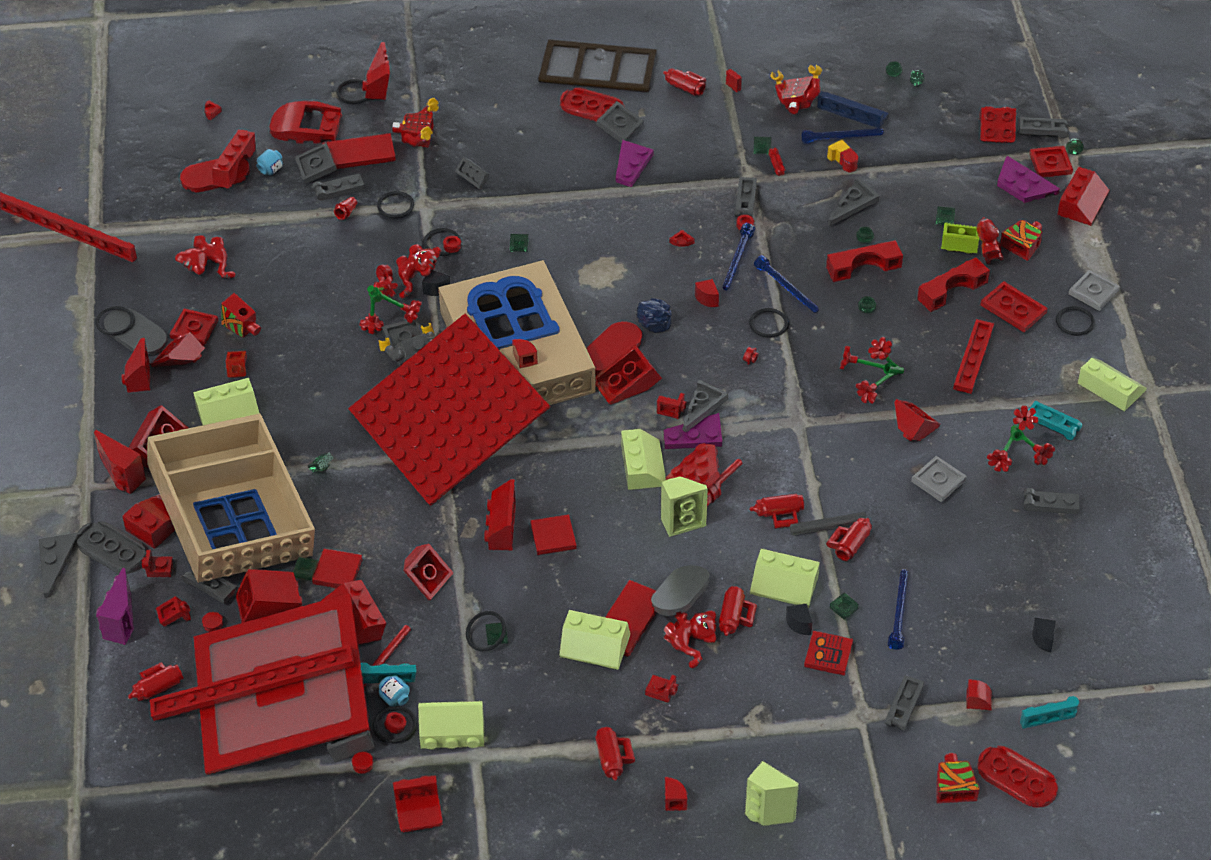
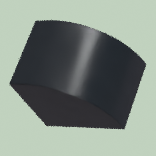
M432 270L422 280L423 294L439 296L438 287L450 285V276Z
M807 603L787 606L786 621L788 626L798 634L811 635L812 620Z
M1035 618L1032 631L1033 640L1039 648L1051 652L1056 621Z

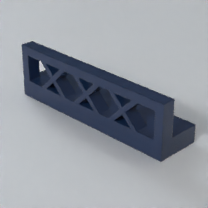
M821 91L818 95L817 108L878 129L881 128L888 117V112L828 92Z

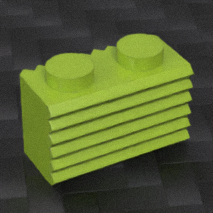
M944 223L941 249L962 251L967 254L977 253L979 237L976 226Z

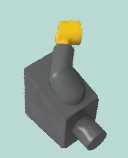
M428 323L429 326L427 327L421 326L423 334L401 341L395 347L390 345L389 338H385V341L378 340L380 351H385L392 360L397 361L398 365L401 366L436 337L432 324Z

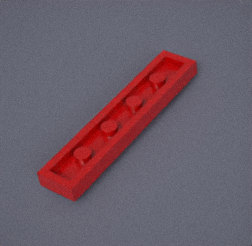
M976 319L954 382V390L972 394L994 323Z

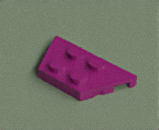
M1006 156L998 178V187L1023 203L1034 199H1043L1047 194H1059V187L1009 156Z

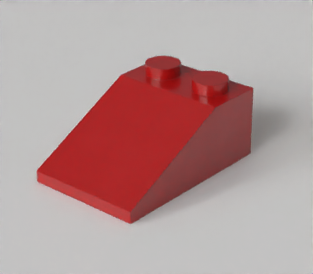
M634 345L595 376V385L611 405L647 391L662 378L641 350Z
M95 430L94 436L99 457L115 486L119 490H124L131 494L146 480L141 455L100 431Z
M160 494L136 503L122 516L125 530L154 549L175 531Z

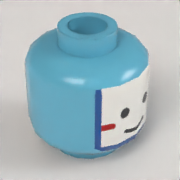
M266 150L257 158L256 166L258 170L264 175H273L282 167V155L277 150Z
M387 676L379 684V696L389 706H402L409 700L410 688L398 676Z

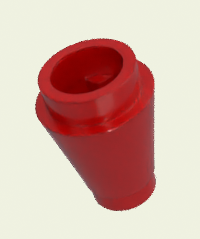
M349 197L336 204L334 209L335 216L340 220L349 218L357 205V200L354 197Z

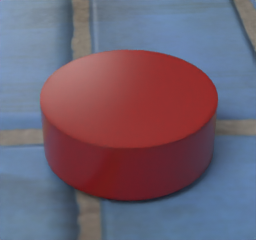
M750 215L739 216L736 220V227L744 232L752 230L754 228L753 217Z
M457 236L446 237L443 240L444 250L449 253L458 252L461 249L460 238Z
M217 612L205 614L202 618L203 628L207 632L221 629L223 627L222 616Z
M391 712L387 715L384 726L392 733H400L406 726V719L400 713Z
M358 752L353 756L352 767L357 773L364 774L373 768V757L368 752Z

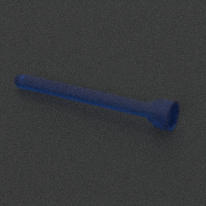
M878 128L818 133L802 130L803 144H809L817 139L883 135L884 130Z
M744 223L740 229L741 239L722 285L723 290L729 289L746 243L755 233V227L750 223Z
M764 255L756 258L754 266L759 271H766L812 312L817 313L819 311L817 305L770 266L768 258Z
M902 569L900 572L894 629L888 637V647L894 650L902 649L905 641L901 631L908 581V571L906 569Z

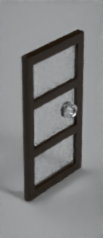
M548 39L538 82L649 92L657 49Z

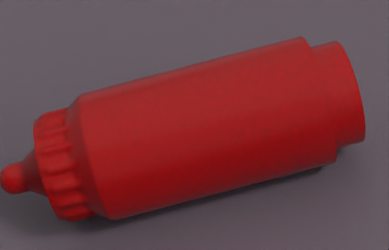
M673 68L669 69L668 72H663L665 80L670 85L694 96H701L705 91L706 78L690 71L685 73Z
M797 493L764 497L756 500V505L750 507V511L757 512L759 517L772 516L774 529L790 527L791 524L798 523L797 513L804 510L803 496L797 495ZM778 515H793V519L777 521L776 518Z
M859 518L850 528L839 526L826 545L829 548L836 549L835 554L839 559L843 561L852 559L870 534L872 525L869 522L870 519ZM842 535H844L840 542H837Z
M736 586L729 587L725 592L720 613L719 629L725 636L733 634L739 624L752 627L757 605L744 600V591ZM743 607L748 609L746 618L741 617Z
M161 662L139 673L141 680L132 686L133 691L128 695V698H137L138 701L148 700L179 684L184 679L177 664L165 667Z
M603 727L596 732L597 735L595 736L600 762L605 775L616 781L618 776L622 774L623 764L635 762L630 738H617L612 728ZM619 745H623L625 756H621Z

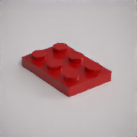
M1004 281L984 297L980 304L1024 333L1047 313L1048 309Z

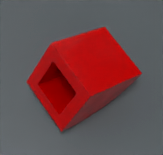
M713 279L695 282V297L697 301L707 307H719V293Z
M523 339L512 340L513 354L519 369L538 364L537 350L531 342Z
M968 679L966 709L992 710V691L986 683Z
M665 777V811H687V791L684 785L674 778Z

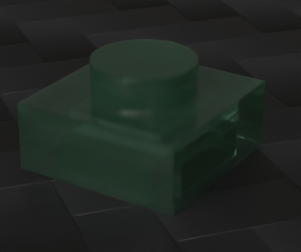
M754 137L753 153L769 154L771 137Z
M938 206L935 224H953L955 208Z
M511 234L510 251L528 252L529 235Z
M330 452L321 454L308 465V468L311 472L319 470L322 472L330 466L329 462L334 457Z
M298 557L293 570L295 578L312 580L318 560Z
M845 592L830 603V609L843 620L857 611L859 604Z
M501 622L485 624L488 645H493L500 638L502 633ZM507 629L505 637L500 644L508 643Z

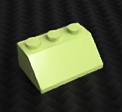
M1091 358L1080 369L1078 384L1123 411H1126L1147 389L1095 358Z
M249 378L193 392L202 426L260 414Z
M641 429L621 431V447L628 490L661 487L662 482L666 481L660 440Z
M683 477L668 479L662 482L661 521L669 537L706 526L708 492L706 485Z
M761 549L755 566L750 594L795 605L807 603L809 608L819 576L820 562Z
M569 610L562 630L560 657L619 670L631 635L628 622Z
M482 701L419 703V737L421 748L453 749L456 747L476 748L484 746Z
M762 761L747 779L745 815L751 821L758 822L763 826L793 822L796 818L799 783Z

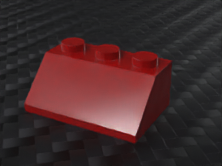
M1078 167L1060 199L1057 215L1091 226L1109 193V189L1096 172Z
M161 405L148 413L128 448L139 453L143 467L149 468L147 465L148 437L188 429V427Z
M510 479L493 490L491 499L487 500V511H490V515H486V526H489V530H485L484 540L488 542L489 550H513L516 510L515 479Z
M362 580L343 583L321 600L350 593L358 644L382 639L386 621Z

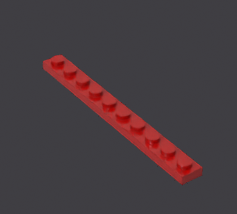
M0 192V210L128 261L134 262L137 258L135 245L130 242H125L115 236H110Z
M348 644L150 699L151 717L156 721L355 666L352 647Z

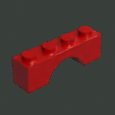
M238 130L212 167L213 185L230 189L236 180L240 160L242 157L250 159L256 150L254 132L247 130Z
M896 240L828 254L826 268L833 282L851 279L852 271L861 265H875L884 271L902 268L903 254Z
M975 257L937 276L935 279L923 283L919 286L917 300L930 312H933L946 304L947 291L949 289L967 287L975 290L987 284L990 270Z

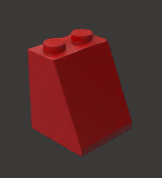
M248 569L236 593L242 623L302 606V597L299 596L298 581L295 579L294 572Z

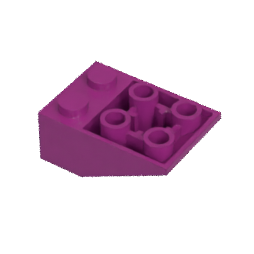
M122 568L119 575L115 576L112 588L107 591L102 606L98 607L96 618H98L99 629L104 640L126 645L134 630L131 590L126 570Z

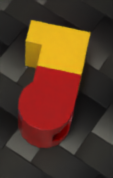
M843 140L828 146L827 158L831 162L836 160L846 172H855L857 170L858 155Z

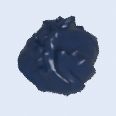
M656 298L642 301L637 307L636 315L639 319L638 322L651 332H664L671 327L672 314L671 310H669L671 306L665 301Z

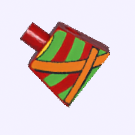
M1020 220L1002 232L1000 246L1028 261L1041 243L1042 225L1037 221L1030 224Z
M233 293L221 303V320L224 327L240 337H245L249 333L254 336L259 334L261 326L256 323V312L238 295Z
M955 753L946 754L944 756L945 762L938 763L936 803L977 801L979 786L968 761H958Z

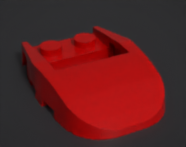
M318 101L287 103L274 113L270 123V133L278 140L288 141L292 139L296 140V143L304 144V141H313V143H321L322 140L335 141L342 118V111L339 107ZM321 111L323 117L319 130L300 128L304 112Z

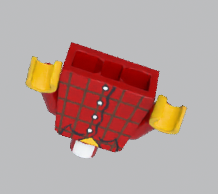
M812 65L809 66L808 70L813 76L784 80L783 83H781L783 74L778 71L777 78L773 72L771 73V78L776 81L777 96L781 104L785 105L791 114H797L799 109L809 108L813 100L820 94V78H818L822 73L820 66L816 65V69Z
M431 98L427 102L428 106L420 112L405 114L403 123L393 122V133H401L403 143L413 147L422 146L429 148L434 127L432 111L435 112L439 109V102L435 98Z

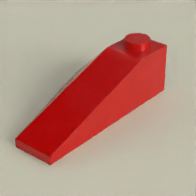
M381 42L367 72L366 81L362 82V91H365V98L386 100L390 69L385 42Z

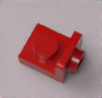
M246 351L227 352L225 360L227 377L246 376Z
M680 393L678 400L659 395L657 414L679 419L681 412H685L687 401H684L685 394Z
M147 550L146 557L142 558V569L146 570L147 577H171L173 557L152 556L151 550Z
M176 596L156 608L159 622L164 627L180 617L186 621L191 620L188 603Z
M652 675L645 690V695L669 703L671 696H675L678 690L676 676L672 675L670 680Z

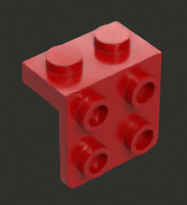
M981 107L979 113L981 141L1013 143L1016 134V109L1010 107Z
M436 775L393 782L401 832L438 827L443 824Z

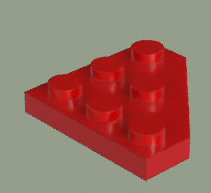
M702 443L696 446L690 455L686 456L677 467L671 470V473L665 477L666 480L683 477L706 485L709 488L720 477L718 471V451L715 445Z

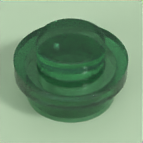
M892 61L886 66V73L888 75L896 77L902 74L903 68L899 62Z
M920 69L913 70L910 82L915 86H920L924 81V74Z
M1077 138L1070 139L1066 144V150L1071 155L1080 154L1084 148L1083 142Z
M864 226L859 228L856 238L862 243H869L874 239V233L871 228Z
M870 296L862 297L858 302V309L863 313H872L876 310V302Z

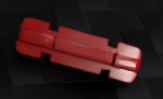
M770 148L769 156L776 175H784L785 167L778 149Z

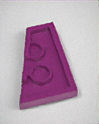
M622 140L616 182L632 187L654 155V150Z
M719 413L705 417L687 432H684L682 429L684 424L663 430L665 449L696 448V446L702 443L722 447Z

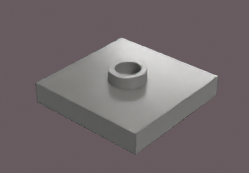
M1088 270L1069 290V295L1100 311L1118 293L1120 286Z
M935 456L912 477L911 482L940 502H943L966 481L967 476L938 456Z

